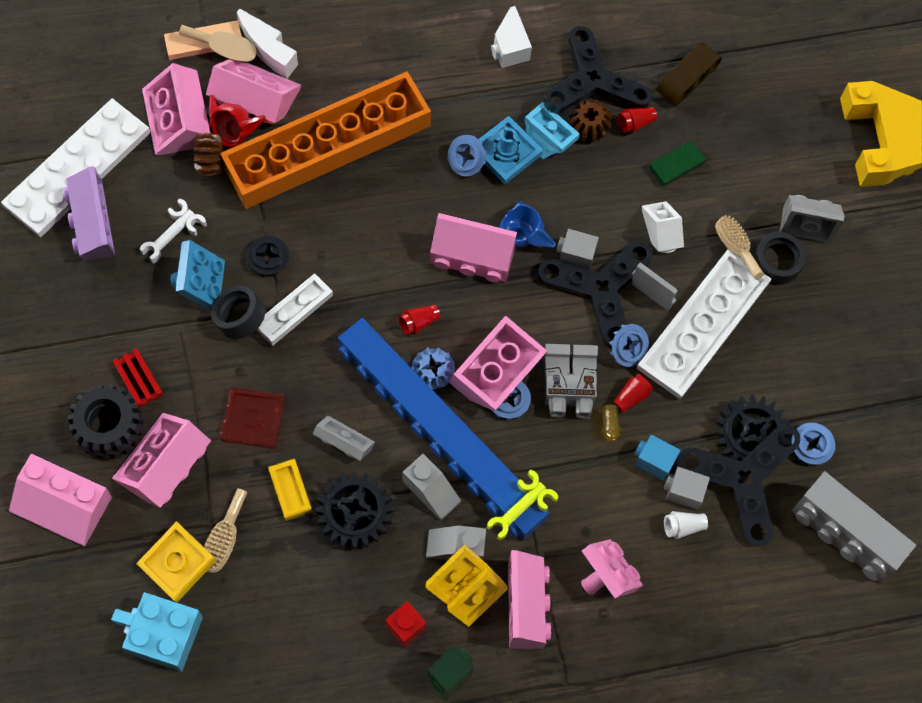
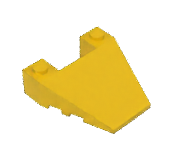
M874 81L848 83L840 98L845 120L873 118L880 149L863 150L855 164L860 187L886 185L898 177L910 175L915 170L922 168V101Z

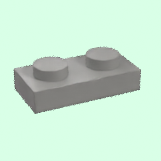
M330 416L325 417L318 423L313 432V435L321 438L324 443L333 445L344 451L347 456L360 461L372 450L375 443L373 440Z

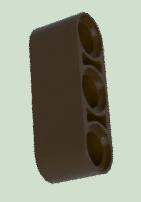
M701 42L661 80L656 91L673 105L678 106L718 67L722 57L704 42Z

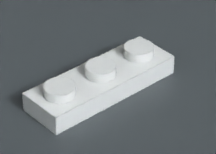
M314 273L267 312L257 330L273 346L331 298L333 291Z

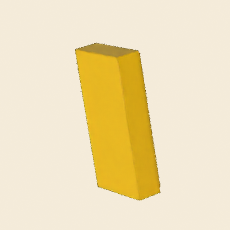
M295 459L268 467L285 521L311 513L312 509Z

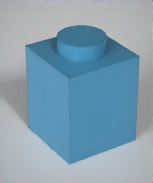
M650 435L647 443L643 440L640 442L634 454L638 457L635 466L665 481L680 449Z

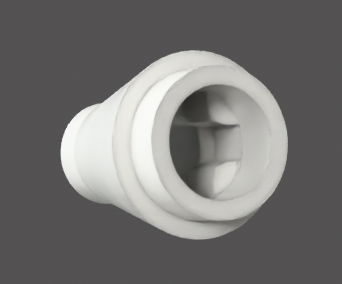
M672 511L670 515H666L664 518V528L668 537L679 539L698 531L707 530L708 520L704 513L694 514Z

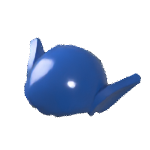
M518 201L515 207L507 212L499 224V228L517 232L515 247L534 245L554 248L556 246V243L544 231V222L540 214L531 206L523 204L522 201Z

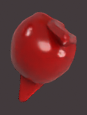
M209 96L210 126L212 127L213 134H220L223 146L233 148L240 145L248 135L266 120L265 115L250 118L247 110L239 104L224 103L218 106L215 96Z

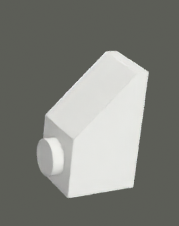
M515 6L510 7L495 33L494 45H491L493 57L495 60H499L502 68L530 61L532 46Z
M667 202L642 206V213L650 241L658 252L670 253L674 252L676 248L684 247L682 217Z

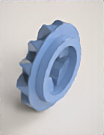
M461 135L454 139L448 149V162L452 170L461 176H472L481 172L480 169L486 163L485 154L487 153L482 145L483 142L472 135ZM470 150V154L473 155L474 159L467 160L466 162V157L460 152Z
M621 325V329L614 332L615 337L613 341L609 342L612 345L610 354L616 359L615 362L626 367H632L639 364L646 355L649 339L645 330L639 325ZM627 340L634 341L629 345L630 350L623 349L627 345Z
M427 347L421 353L418 352L412 362V369L431 389H439L451 381L455 373V363L450 357L449 352L446 353L439 347L437 349ZM430 359H432L435 365L441 366L438 367L437 377H435L431 369H425L429 367Z
M522 381L509 395L510 397L516 396L513 400L514 407L508 402L502 403L496 411H493L497 417L506 418L509 421L512 418H520L528 410L531 395L528 387Z
M806 423L797 428L801 441L794 452L798 460L806 462L808 466L821 465L832 457L835 451V440L832 433L826 427L818 423ZM794 435L791 438L792 444L795 440ZM819 438L818 444L816 445V447L819 450L813 448L812 450L807 451L806 449L809 443L806 440L811 442Z

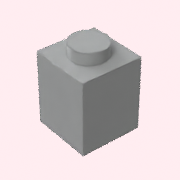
M568 229L566 238L560 237L556 252L561 253L559 261L590 270L599 237Z
M677 467L674 474H668L664 486V490L668 491L666 500L698 510L703 502L710 477Z

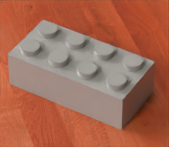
M825 471L791 510L796 514L795 517L799 522L806 526H811L818 532L817 534L821 540L828 544H833L840 550L843 558L849 562H855L863 569V573L869 579L877 580L879 583L893 574L916 547L915 543Z

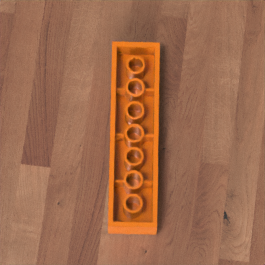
M407 71L220 153L223 168L245 209H248L431 127V110Z

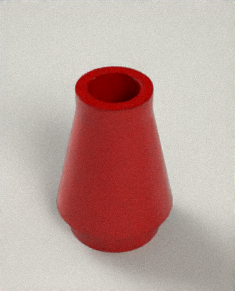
M653 107L624 109L617 117L619 128L623 133L628 132L632 134L644 126L657 120V113Z
M433 304L426 307L404 310L403 314L399 315L398 320L402 331L406 335H416L425 327L440 319V312L437 306Z
M642 375L631 376L617 398L612 402L624 413L629 408L650 397L649 393L653 390V387Z

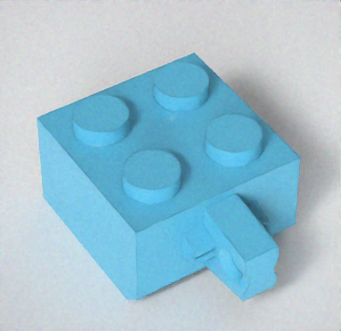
M144 592L138 608H133L131 613L115 609L111 620L115 624L125 627L123 633L127 634L122 648L126 653L182 672L203 617L197 609Z

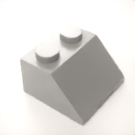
M789 195L783 206L780 232L791 234L794 237L831 244L843 224L845 216L841 205L833 204L831 201L808 199L803 195Z

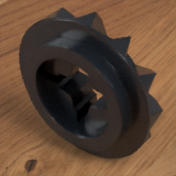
M264 236L251 243L247 250V262L256 274L260 273L267 277L271 274L278 275L279 271L283 268L286 269L289 251L282 240L273 236ZM268 248H270V252L275 258H271L270 262L266 264L265 259L261 256H266Z

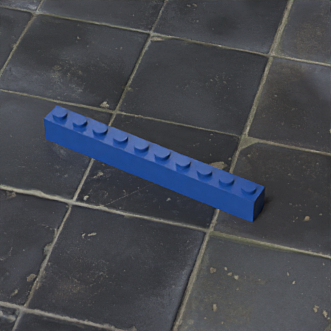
M363 318L338 337V352L347 362L351 360L357 366L356 371L365 381L369 379L375 385L374 390L382 399L385 400L387 398L393 404L394 412L401 419L405 417L412 424L410 427L419 438L424 436L430 443V449L437 457H444L449 463L448 468L456 477L462 476L468 483L467 488L475 497L481 496L487 503L486 508L494 517H502L527 494L518 488L517 483L519 479ZM536 500L508 526V532L513 537L519 536L524 541L548 519L550 512L548 509L546 512L541 511L537 506Z

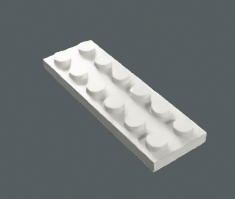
M111 99L15 188L1 204L41 238L71 209V204L65 201L63 188L67 187L66 178L94 166L101 179H103L151 133L149 127L114 99Z
M728 249L639 362L636 369L681 400L768 286L771 278L764 274L762 278L754 279L743 260Z

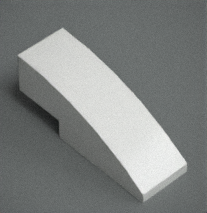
M239 9L237 17L244 37L256 46V54L265 64L282 77L288 79L298 66L297 51L283 44L280 31Z

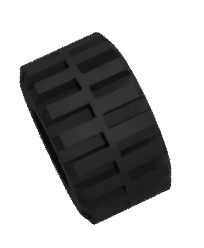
M103 384L96 385L97 389L95 390L89 387L85 389L87 394L84 396L79 394L76 397L77 404H71L70 410L73 414H68V421L71 424L69 425L70 432L79 447L87 455L90 453L96 459H99L101 455L104 460H110L112 455L116 459L121 458L123 451H126L127 454L132 451L130 447L132 444L137 446L140 441L138 435L143 434L141 425L144 422L140 409L130 393L127 394L126 390L122 387H119L118 390L113 384H108L107 388H104ZM108 411L121 414L120 422L113 430L107 433L92 431V424L100 414Z

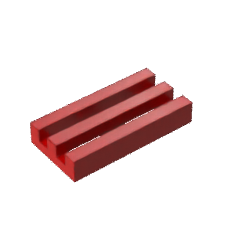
M136 348L132 350L133 353L129 355L126 353L122 355L123 358L113 360V363L140 408L163 396V393ZM137 359L153 387L154 393H149L132 363L133 360ZM123 365H128L145 398H139L122 367Z

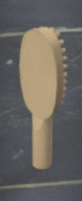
M184 25L180 27V35L209 44L213 51L228 59L248 62L256 56V46L239 35L219 31L211 35Z
M726 215L722 216L715 225L721 241L733 254L741 257L754 279L762 278L764 273L749 252L750 242L747 239L748 236H746L742 227H739L740 224H737V221L734 222V218L730 219V216L726 218Z
M237 488L224 520L216 524L206 540L204 548L217 559L207 572L215 573L221 570L232 553L237 535L234 523L247 495V492Z

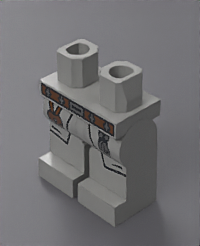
M546 344L545 349L547 352L544 354L545 405H548L550 416L564 417L566 406H576V417L590 418L592 407H594L597 397L596 368L598 346L573 345L571 374H569L570 345Z

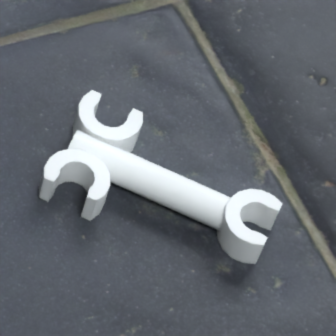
M182 199L177 200L182 208L181 211L175 212L171 208L168 209L170 217L176 221L154 242L143 243L140 247L142 255H145L150 250L154 251L149 257L153 264L160 259V250L186 226L188 232L193 236L197 235L196 229L192 227L195 223H200L204 227L207 226L205 218L202 215L194 214L188 209L186 202Z

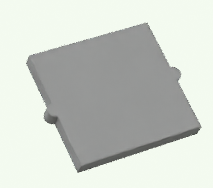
M639 263L632 273L633 279L631 284L668 311L672 304L676 302L675 296L678 290L642 263Z

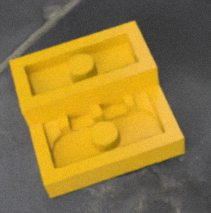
M465 544L426 582V588L445 602L448 611L468 627L508 590V586Z

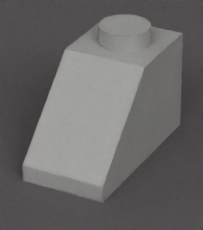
M424 454L403 471V483L440 520L461 503L460 498L443 473Z
M467 526L430 529L426 558L448 561L465 544L483 560L486 529Z

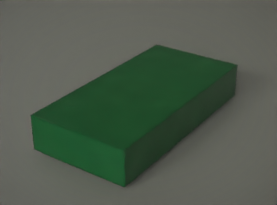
M691 140L650 163L649 169L660 184L665 187L705 164L706 158Z

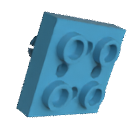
M509 116L478 139L483 142L484 150L487 151L485 154V165L504 184L508 183L543 155V149Z
M191 240L183 241L178 272L171 275V285L173 288H176L175 292L211 311L213 303L222 291L225 260Z

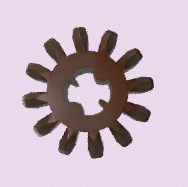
M586 98L583 104L577 102L574 109L569 113L570 120L568 124L581 135L582 143L586 138H590L592 143L596 141V137L603 139L606 132L610 130L611 113L606 112V105L598 106V100L590 103Z
M204 133L197 134L195 137L194 167L198 175L213 177L222 173L223 163L220 153L224 150L220 134Z

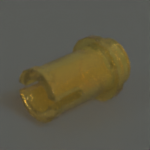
M616 405L601 407L603 422L601 435L605 441L609 442L619 440L620 435L623 433L622 428L619 427V409Z

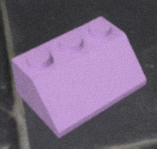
M91 166L66 178L67 187L63 188L65 201L71 204L72 213H68L69 225L71 229L75 228L76 238L72 239L75 254H79L83 261L115 256L102 179L96 168Z

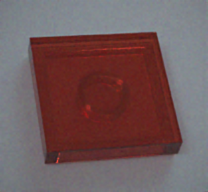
M231 387L220 440L222 442L276 449L285 395Z

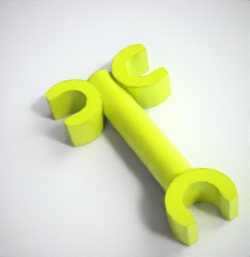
M530 470L528 472V476L533 480L532 484L526 485L521 479L517 483L518 488L527 494L502 517H494L489 520L487 524L489 530L494 525H500L503 529L497 535L498 540L506 537L508 526L536 500L538 508L543 512H546L548 506L543 502V498L550 497L554 502L558 501L557 493L551 489H546L539 482V477L535 471Z

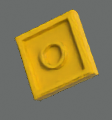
M176 521L136 564L175 602H178L217 559Z

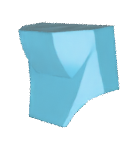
M543 102L525 117L526 133L543 149V155L540 158L545 159L555 153L564 152L579 139L580 134L554 111L553 113L550 112V109L547 110Z

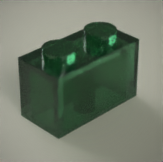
M453 645L428 669L427 681L448 701L472 677L474 666L471 663L474 660L463 648L458 650Z

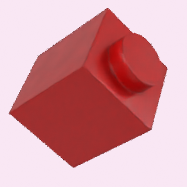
M408 601L385 620L386 628L403 648L407 647L426 630V622Z

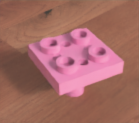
M611 539L590 544L582 550L595 569V572L581 581L584 590L588 594L594 595L600 588L606 585L616 599L633 593L643 586L639 580L640 575L632 565H628L623 557V550L616 542H612Z

